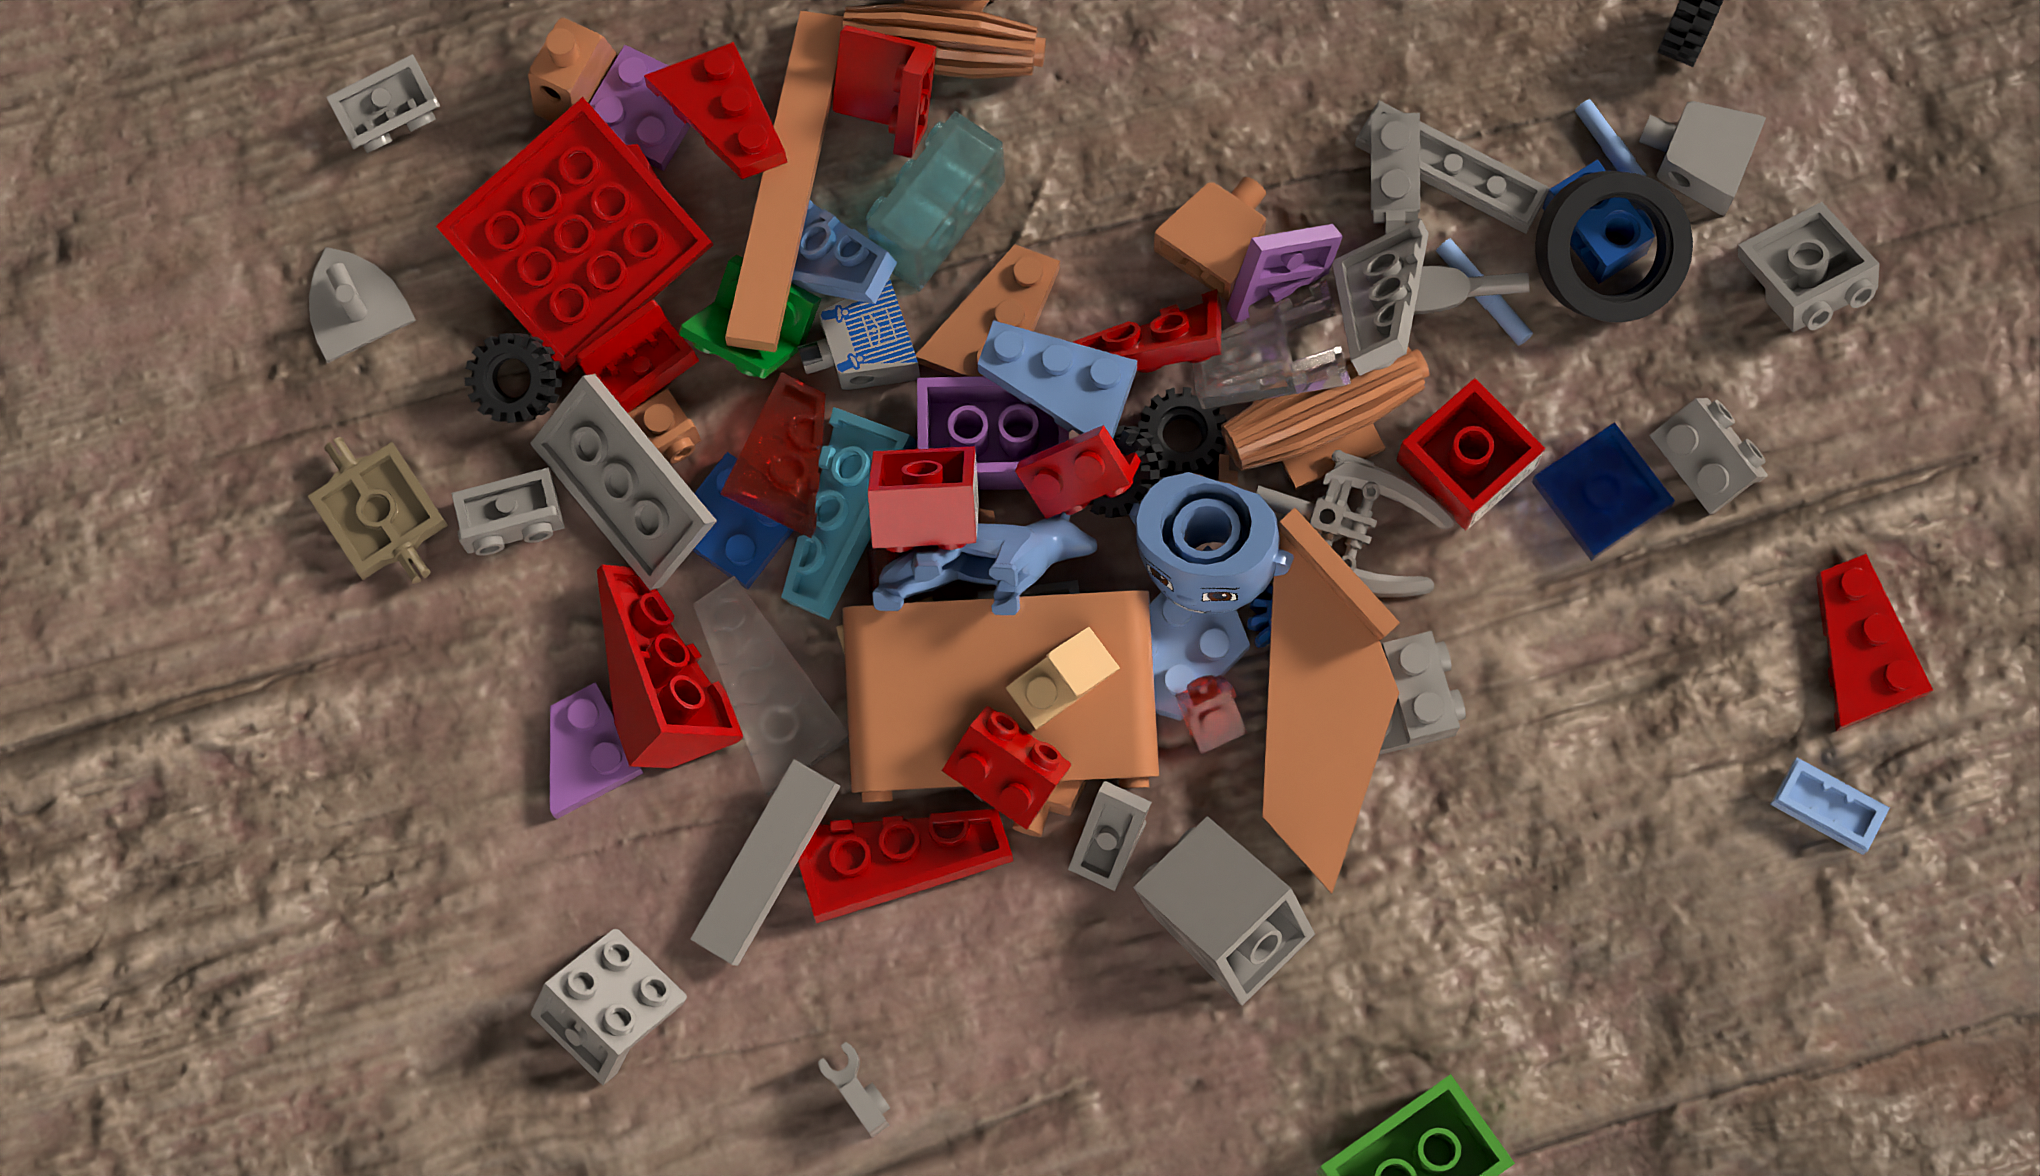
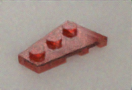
M781 372L720 494L812 538L816 530L817 521L815 507L820 481L818 466L823 440L826 394Z

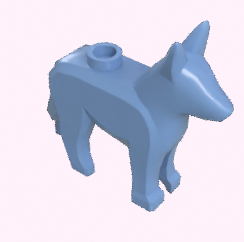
M1065 512L1027 526L978 523L976 543L966 544L964 547L954 550L941 549L937 545L915 546L912 550L905 552L885 566L879 576L880 585L872 592L874 608L879 611H899L904 605V598L934 591L955 580H961L972 584L996 586L993 594L994 603L992 604L994 615H1016L1020 609L1019 596L1034 584L1051 564L1090 555L1097 550V541L1069 522L1070 515H1066Z

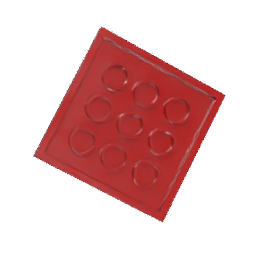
M584 97L580 98L436 225V228L533 337L543 340L542 346L552 348L556 354L551 356L554 361H560L561 368L566 374H569L579 365L575 359L577 353L586 348L591 341L601 337L626 319L631 312L641 308L655 298L714 246L707 235Z

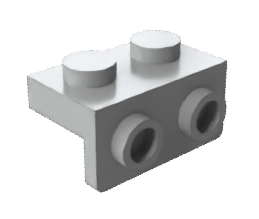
M413 54L326 97L352 148L356 149L363 145L367 154L392 142L393 140L389 134L390 131L406 124L409 131L412 132L436 120L432 111L440 107Z
M1695 398L1649 436L1709 514H1715L1753 483L1761 482L1768 476L1761 467L1766 461L1758 448L1750 440L1745 439L1742 442L1730 427L1735 423L1734 418L1718 400L1711 402L1708 398Z
M549 468L451 493L460 528L457 531L459 542L468 554L473 552L476 555L494 554L505 548L504 544L522 539L528 543L540 542L552 537L553 531L565 528L552 473Z

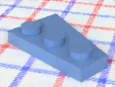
M994 320L978 361V372L1024 403H1032L1054 417L1056 424L1067 431L1074 430L1081 435L1104 425L1112 439L1114 438L1137 371V360Z

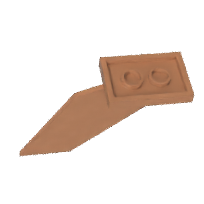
M1294 508L1278 523L1280 549L1293 554L1294 560L1286 574L1273 577L1262 818L1332 894L1399 696V690L1380 640L1400 622L1300 512Z

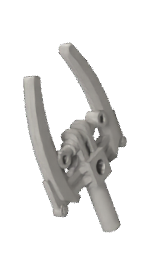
M1335 450L1332 454V460L1336 464L1334 469L1325 475L1322 485H1328L1325 496L1318 498L1316 504L1258 485L1256 494H1259L1272 511L1287 515L1296 508L1331 547L1334 541L1342 537L1347 538L1345 542L1347 548L1342 560L1376 597H1408L1428 594L1433 590L1434 583L1427 577L1392 576L1355 568V557L1358 549L1361 550L1363 544L1369 545L1372 538L1366 535L1368 527L1374 529L1377 520L1372 519L1373 512L1371 508L1379 495L1402 503L1420 513L1441 529L1447 530L1454 526L1455 519L1452 514L1419 486L1395 473L1373 466L1374 462L1344 453L1341 450ZM1351 487L1362 489L1363 500L1355 513L1351 512L1346 502Z

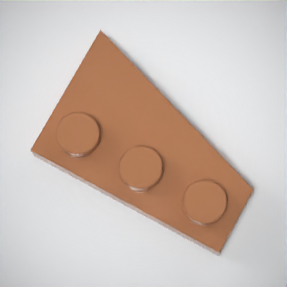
M1014 244L915 354L918 364L953 377L983 376L978 372V361L993 320L1034 331L1060 270V261Z

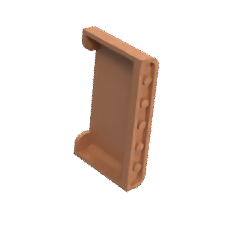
M1149 591L1020 597V609L1016 615H994L992 612L994 598L904 603L899 611H879L874 608V605L842 608L851 793H862V803L893 801L892 791L964 787L941 770L969 726L986 706L993 708L997 712L1009 715L1017 722L1020 728L1037 740L1054 746L1061 756L1071 763L1070 769L1061 781L1118 779L1119 787L1127 789L1150 787L1149 777H1159ZM1090 627L1120 669L1036 730L1006 690V687L1047 657L1046 654Z

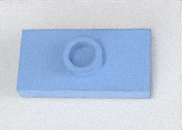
M1798 757L1793 760L1770 803L1775 808L1862 855L1869 850L1890 807Z

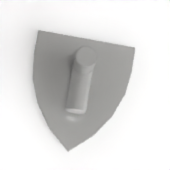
M325 247L313 273L309 293V312L316 341L327 363L416 321L406 299L394 281L375 264L353 253Z

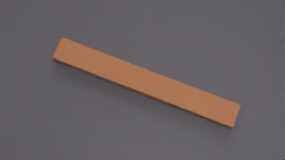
M800 11L774 123V128L785 149L788 162L766 170L762 175L726 331L727 346L776 352L834 92L839 38L844 16Z

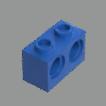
M1597 159L1549 189L1542 207L1545 211L1553 197L1572 181L1587 174L1606 171ZM1609 198L1598 202L1599 205L1590 207L1580 217L1572 232L1570 246L1598 284L1645 256L1655 238L1653 225L1649 217L1641 209H1635L1626 198ZM1610 232L1619 233L1626 239L1627 244L1616 245L1608 240L1606 234Z

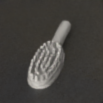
M1423 266L1414 315L1433 314L1434 312H1442L1459 307L1467 297L1530 292L1528 272L1467 277L1464 272L1456 268Z

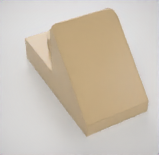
M1088 627L1046 654L1047 657L1008 685L1006 690L1035 729L1038 730L1118 671L1120 667L1091 628Z

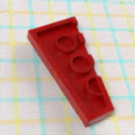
M997 809L931 813L930 817L904 819L903 816L882 817L883 821L853 823L852 819L830 821V825H818L798 860L816 923L1014 862Z

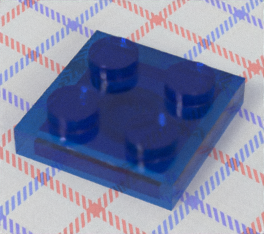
M1615 422L1536 474L1531 481L1591 561L1671 508L1675 502Z

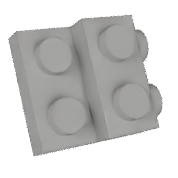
M1823 202L1738 244V258L1765 287V301L1793 333L1805 326L1810 330H1817L1829 322L1834 311L1848 304L1852 308L1864 306L1873 298L1878 289L1879 262Z
M1432 631L1382 643L1383 651L1399 690V696L1379 755L1456 736L1460 728L1458 720L1465 719L1466 713L1459 690L1449 691L1444 672L1451 671L1450 655L1445 642L1435 643Z

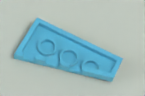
M833 407L829 421L834 427L829 446L822 447L818 466L822 468L817 490L816 493L809 494L805 512L809 514L805 534L797 538L781 596L790 604L828 620L871 538L867 492L873 451L916 449L918 441L909 434Z

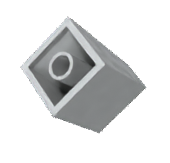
M1208 816L1196 827L1187 830L1179 839L1177 846L1160 862L1154 863L1147 868L1141 880L1133 887L1147 911L1241 1006L1315 935L1291 887Z

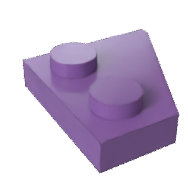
M1333 224L1252 238L1226 311L1235 322H1242L1249 318V306L1269 295L1276 303L1291 295L1297 288L1309 285L1329 274L1343 236Z
M596 682L550 706V811L556 819L643 774L641 767H629L614 724V716Z

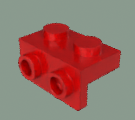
M651 300L641 308L631 312L626 319L601 337L591 341L586 348L575 356L584 374H595L627 413L699 362L695 351L670 324L655 300Z
M1102 425L1021 460L1015 472L1044 517L1048 519L1062 512H1065L1066 515L1075 514L1085 508L1091 500L1103 495L1112 498L1122 494L1133 484V477L1141 460L1136 452L1123 456L1105 426Z
M986 706L969 726L941 771L1027 830L1059 782L1070 769L1071 763L1063 758L1054 746L1037 740L1020 728L1012 717Z

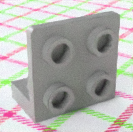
M612 929L544 983L530 1015L602 1085H605L617 1075L630 1048L684 1004L687 995L620 930Z

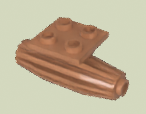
M904 0L905 3L847 6L845 8L842 28L845 25L937 46L933 75L967 79L1032 76L1034 66L1043 67L1046 38L1037 37L1038 27L982 12L989 1L995 2V0Z
M1409 347L1407 348V354L1397 358L1390 366L1380 370L1369 371L1361 376L1351 362V358H1346L1253 401L1251 406L1221 425V433L1225 445L1240 471L1280 461L1296 491L1323 479L1328 472L1334 469L1336 462L1332 460V454L1335 450H1341L1344 453L1363 459L1385 451V446L1373 423L1424 390V378L1429 376V368L1422 353L1418 349L1411 351Z

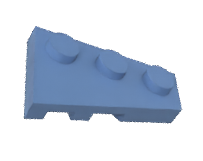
M809 200L791 283L809 292L876 304L897 262L886 250L855 229H850L833 214L825 209L822 210Z

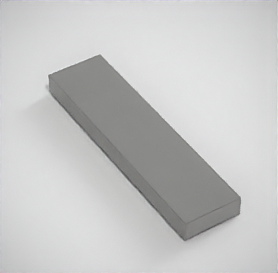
M1379 100L1371 114L1403 112ZM1371 114L1355 141L1356 147L1370 154ZM1420 121V180L1526 234L1551 188Z
M793 759L693 933L692 941L735 966L739 965L840 789V785Z

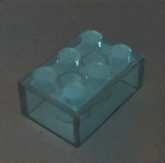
M956 111L953 112L945 124L940 121L932 128L926 138V148L916 161L909 159L903 165L896 177L895 183L897 185L887 198L879 197L871 206L866 216L869 239L886 250L897 262L892 273L919 292L1005 182L1003 142Z

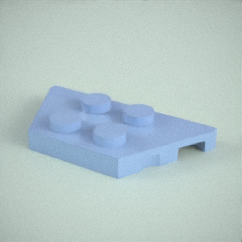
M1207 545L1202 551L1207 552L1213 549ZM1161 592L1150 604L1155 709L1159 715L1181 721L1249 650L1250 643L1237 610L1209 614L1189 611L1174 604Z

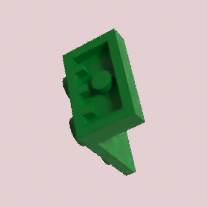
M735 255L728 260L715 301L681 325L679 335L691 341L693 346L699 351L707 354H716L735 364L736 369L745 375L766 378L799 352L797 346L806 343L822 298L791 283L776 352L727 346L725 336L743 262V257Z

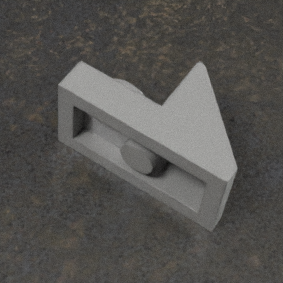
M1104 781L1097 793L1068 870L1115 891L1145 828V818L1152 802Z

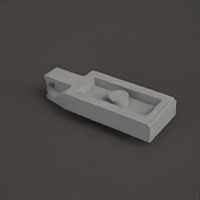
M1420 113L1371 114V214H1373L1374 224L1386 223V234L1405 226L1406 223L1417 220L1418 213H1420Z

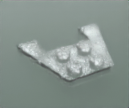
M1327 280L1310 286L1312 296L1292 305L1289 298L1273 305V315L1252 326L1245 319L1221 331V355L1212 356L1200 363H1192L1195 391L1202 409L1351 384L1347 362L1341 346L1292 361L1287 333L1336 316L1333 297Z

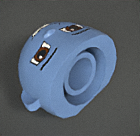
M1190 472L1165 477L1149 489L1140 504L1134 503L1129 513V517L1135 524L1139 555L1150 578L1168 599L1189 611L1209 614L1236 610L1252 602L1260 595L1274 576L1286 574L1294 560L1293 554L1280 549L1278 520L1264 499L1259 494L1241 489L1229 483L1215 481ZM1206 543H1225L1220 548L1206 552L1195 549Z

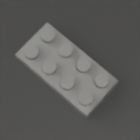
M595 374L582 376L530 443L649 590L662 587L717 522Z

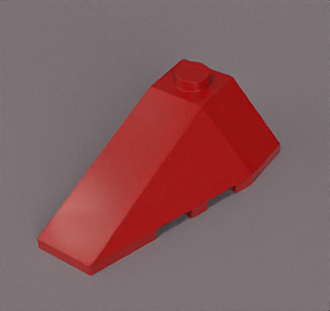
M601 564L597 569L614 724L629 767L673 768L738 743L744 736L727 692L719 681L711 684L697 663L702 655L694 643L684 644L671 624L675 615L658 590H649L631 567Z

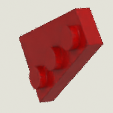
M1218 289L1201 294L1202 304L1182 311L1179 310L1177 304L1160 309V316L1150 323L1139 326L1135 322L1127 321L1075 340L1073 343L1137 360V371L1143 373L1153 372L1165 365L1180 362L1200 363L1206 361L1212 356L1221 355L1222 305Z
M1867 554L1821 571L1816 576L1823 636L1827 638L1830 662L1828 675L1830 687H1833L1836 731L1931 693L1933 688Z

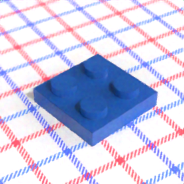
M727 451L694 493L717 522L692 551L748 590L806 516V506Z

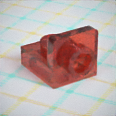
M1222 675L1199 677L1186 686L1187 690L1175 695L1194 745L1201 754L1247 734L1234 698L1237 696L1235 690Z

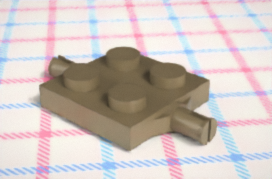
M342 437L333 439L342 453L341 457L331 442H328L324 450L329 454L339 470L328 483L309 494L308 498L359 576L364 580L387 564L399 561L413 584L422 580L412 564H415L421 575L427 578L431 572L416 549H418L423 541L448 525L396 446L391 442L372 455L355 459Z

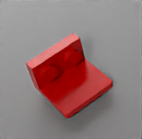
M849 25L843 26L839 38L833 111L889 125L888 133L895 135L893 154L912 158L927 129L937 46Z

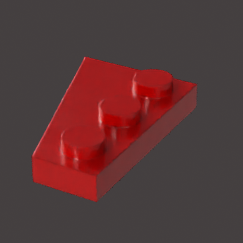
M734 42L644 75L647 88L657 97L661 96L672 107L674 114L684 124L688 122L704 138L705 144L742 180L788 162L785 149Z

